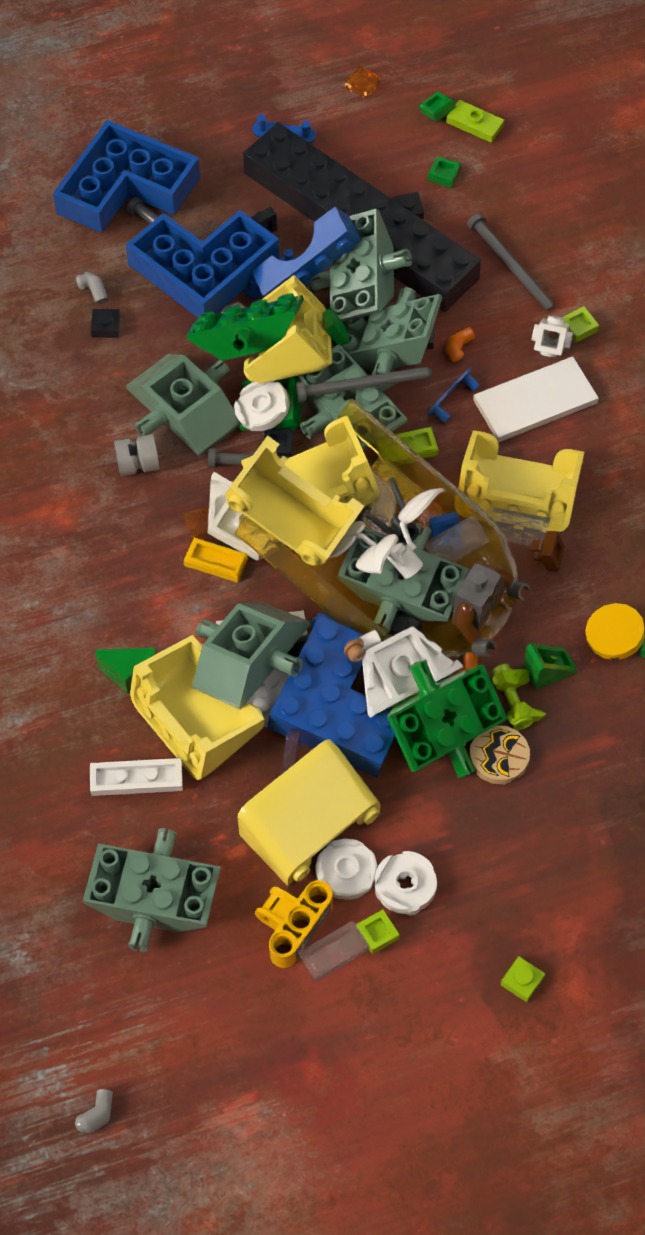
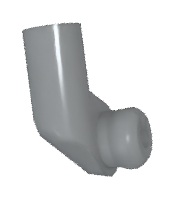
M84 272L83 275L76 277L78 288L83 290L88 287L96 304L108 300L104 285L99 276L90 272Z
M106 1089L97 1090L95 1107L84 1114L78 1115L75 1120V1126L78 1131L92 1133L109 1122L113 1098L112 1091Z

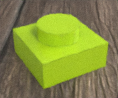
M584 306L562 317L565 319L564 323L570 324L569 332H573L572 339L575 343L597 333L599 330V324Z
M383 909L356 924V930L372 955L399 940V933Z
M518 956L501 980L500 985L525 1002H528L544 979L545 973Z

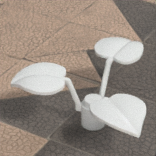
M437 488L422 492L411 499L402 509L398 519L401 521L400 527L407 545L402 543L396 544L398 541L396 534L388 535L376 544L366 535L360 533L366 525L364 522L358 521L352 523L329 558L341 555L355 540H363L371 547L361 555L355 564L360 571L381 574L387 558L405 579L412 577L421 569L423 562L413 552L416 545L411 540L407 525L415 520L438 494L445 492V490Z

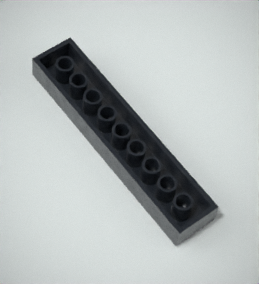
M277 122L243 152L244 174L314 222L333 207H337L349 216L373 209L379 210L393 244V253L408 249L412 256L411 260H406L412 261L411 266L394 269V278L413 289L422 297L440 294L443 298L439 309L446 312L480 279V258L281 123Z

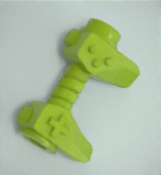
M502 664L493 669V683L498 690L504 691L511 708L507 713V718L515 730H522L531 726L533 722H539L546 713L532 708L525 702H520L516 692V688L529 682V671L526 669L512 670L509 664Z

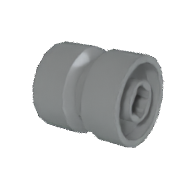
M153 434L137 436L136 441H132L130 438L114 441L120 477L135 475L138 469H141L144 473L160 470Z

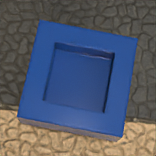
M456 512L428 518L429 528L432 531L430 543L433 548L461 542L460 520Z

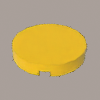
M619 603L605 605L596 610L589 618L585 630L588 644L593 652L604 659L612 660L611 658L619 657V659H624L638 651L645 638V627L641 615L636 609Z

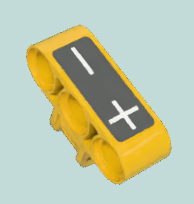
M322 880L310 882L298 899L278 887H272L270 890L271 895L262 908L256 909L255 915L257 918L275 930L269 940L270 959L276 966L280 968L292 966L333 908V896L331 886L327 882ZM316 895H322L326 900L322 903H315L311 898ZM298 920H305L309 923L305 928H297L293 924ZM280 945H288L292 948L285 954L276 951V948Z

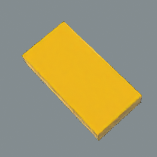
M194 537L185 556L184 566L238 583L248 561V554Z

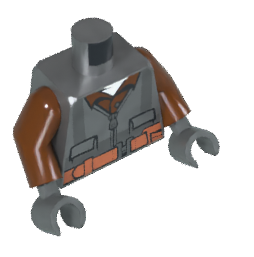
M475 563L455 596L452 623L457 626L470 643L473 642L472 651L476 656L490 657L487 649L496 648V644L492 639H481L480 632L505 592V588H507V595L509 597L519 600H525L520 594L521 589L530 590L529 584L513 580V576L497 564H484L482 566Z

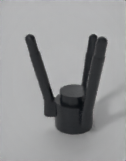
M390 477L389 482L401 512L406 505L394 477ZM370 512L365 513V516L383 530L387 536L396 534L400 543L407 544L400 527L399 514L392 518L391 527H388ZM414 521L407 525L412 542L419 535V529Z

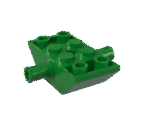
M290 293L278 297V300L273 302H267L264 299L253 302L251 307L241 309V306L237 305L225 309V312L215 314L213 311L200 314L186 334L187 339L222 361L267 351L283 338L304 301L303 295L294 297V294Z
M426 659L413 663L408 668L419 691L417 694L395 705L387 715L411 772H416L445 754H448L457 778L474 772L475 768L464 747L466 742L508 719L484 664L442 679L436 683Z

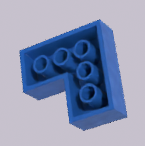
M107 120L54 191L53 197L56 214L103 233L128 196L133 198L138 196L144 203L175 215L200 180L199 158Z
M241 210L236 212L204 241L199 240L163 213L126 244L128 265L197 318L200 314L210 311L217 314L249 286V278L253 275L251 272L253 269L272 255L280 259L279 238Z
M319 615L298 657L303 662L300 673L297 672L298 675L296 677L288 676L270 712L267 728L312 749L323 741L330 739L354 768L377 778L396 739L387 715L393 708L390 707L371 718L369 717L366 696L353 690L363 669L362 659L358 662H353L344 654L345 645L349 641L363 636V634Z

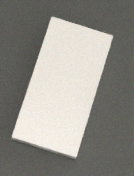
M572 356L474 394L473 401L499 443L598 404L599 398Z

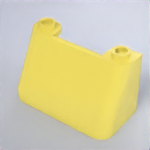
M295 275L262 299H266L267 302L277 301V298L282 295L293 293L294 297L303 295L304 301L283 338L267 351L259 352V357L256 359L250 357L245 360L244 373L251 382L256 381L262 384L324 370L332 364L331 337L324 329L322 316L326 308Z
M348 416L328 424L324 431L327 442L288 458L284 464L332 499L336 494L340 496L339 502L348 503L353 497L366 506L375 501L379 495V488ZM251 457L241 461L243 468L246 466Z
M473 430L461 468L456 500L458 509L469 516L545 531H564L570 523L585 452L573 449L561 450L556 454L553 466L498 455L499 443L493 435Z
M267 436L225 494L227 504L232 510L243 513L290 547L307 564L312 566L322 565L334 551L364 505L353 497L348 503L339 502L341 497L337 494L332 499L285 466L287 458L282 456L280 459L276 453V449L280 444Z
M191 635L135 665L130 696L135 708L176 758L182 759V765L193 778L200 780L212 773L260 732L265 719L262 711L257 706L247 703L240 710L193 688L192 684L203 643H199Z
M327 739L241 808L238 813L239 835L277 876L289 886L294 881H302L311 870L309 868L311 857L354 822L358 825L372 823L380 814V802L341 750L330 739Z

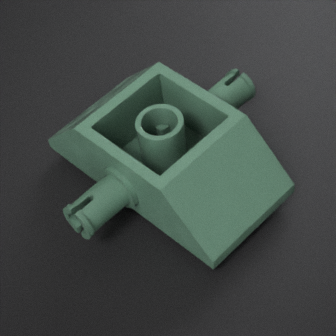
M377 209L349 216L362 241L356 244L351 251L335 260L331 264L330 270L318 273L310 281L314 291L330 287V308L342 321L380 312L394 296V269L408 267L412 264V261H406L412 259L408 249L393 253L392 241Z
M408 287L401 288L395 305L384 307L377 313L348 320L346 330L349 342L341 347L362 369L371 371L372 375L390 373L392 368L396 369L421 363L443 297L437 294L415 300L416 292Z
M339 344L332 348L331 365L324 370L298 375L296 378L298 382H304V386L368 375ZM398 383L306 397L316 415L302 422L300 428L303 434L308 439H311L324 430L331 422L348 416L362 449H365L407 422L405 415L383 393Z
M167 354L127 384L126 389L151 411V413L134 424L137 432L140 435L142 434V436L148 435L161 425H166L199 457L207 452L209 448H212L241 424L224 392L217 385L219 381L231 373L227 364H223L222 360H218L216 364L203 373L185 355Z
M416 523V525H417V527H418V529H419V534H420V532H421L420 529H421V527H422V524H421V523ZM426 525L422 534L418 535L413 541L416 545L413 552L423 562V566L410 578L405 579L387 558L381 574L360 571L355 564L361 555L371 547L363 540H355L347 552L337 578L362 600L380 607L371 624L377 631L384 620L381 632L389 633L397 611H401L418 621H448L454 606L456 593L465 580L469 569L423 551L432 532ZM367 528L360 532L376 544L386 537Z
M264 602L238 603L220 625L204 618L201 620L203 624L199 623L197 626V635L206 638L207 641L202 646L192 686L195 690L241 710L274 669L285 672L292 677H296L298 675L297 672L300 673L302 669V660L287 653L310 626L309 621Z
M165 828L158 829L153 853L99 843L97 846L83 897V904L116 921L134 924L130 942L128 943V947L134 951H137L138 945L141 947L140 952L148 951L153 928L183 932L207 927L221 867L172 858L171 855L177 833L168 829L167 835L165 834Z

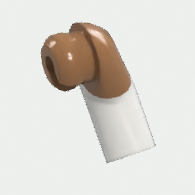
M376 630L349 641L344 647L345 656L349 657L353 662L360 661L364 657V651L381 643Z

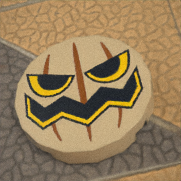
M496 725L473 739L470 745L469 759L475 768L476 774L481 779L492 784H507L525 773L529 765L530 748L526 739L517 730L508 726Z

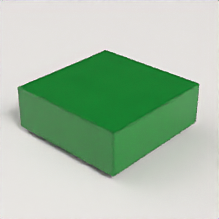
M439 91L419 105L421 113L435 122H438L456 108L454 101Z
M437 156L427 175V181L452 189L461 171V163Z
M331 308L324 311L322 316L325 331L337 345L343 346L348 343L346 325Z

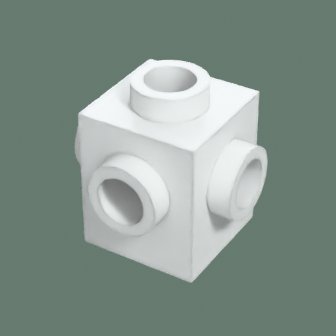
M549 315L548 319L543 318L539 325L535 324L532 334V340L536 341L534 350L541 351V355L548 357L561 356L564 349L570 348L573 332H569L570 324L564 323L565 319L558 316ZM549 331L558 332V338L552 339L549 336Z

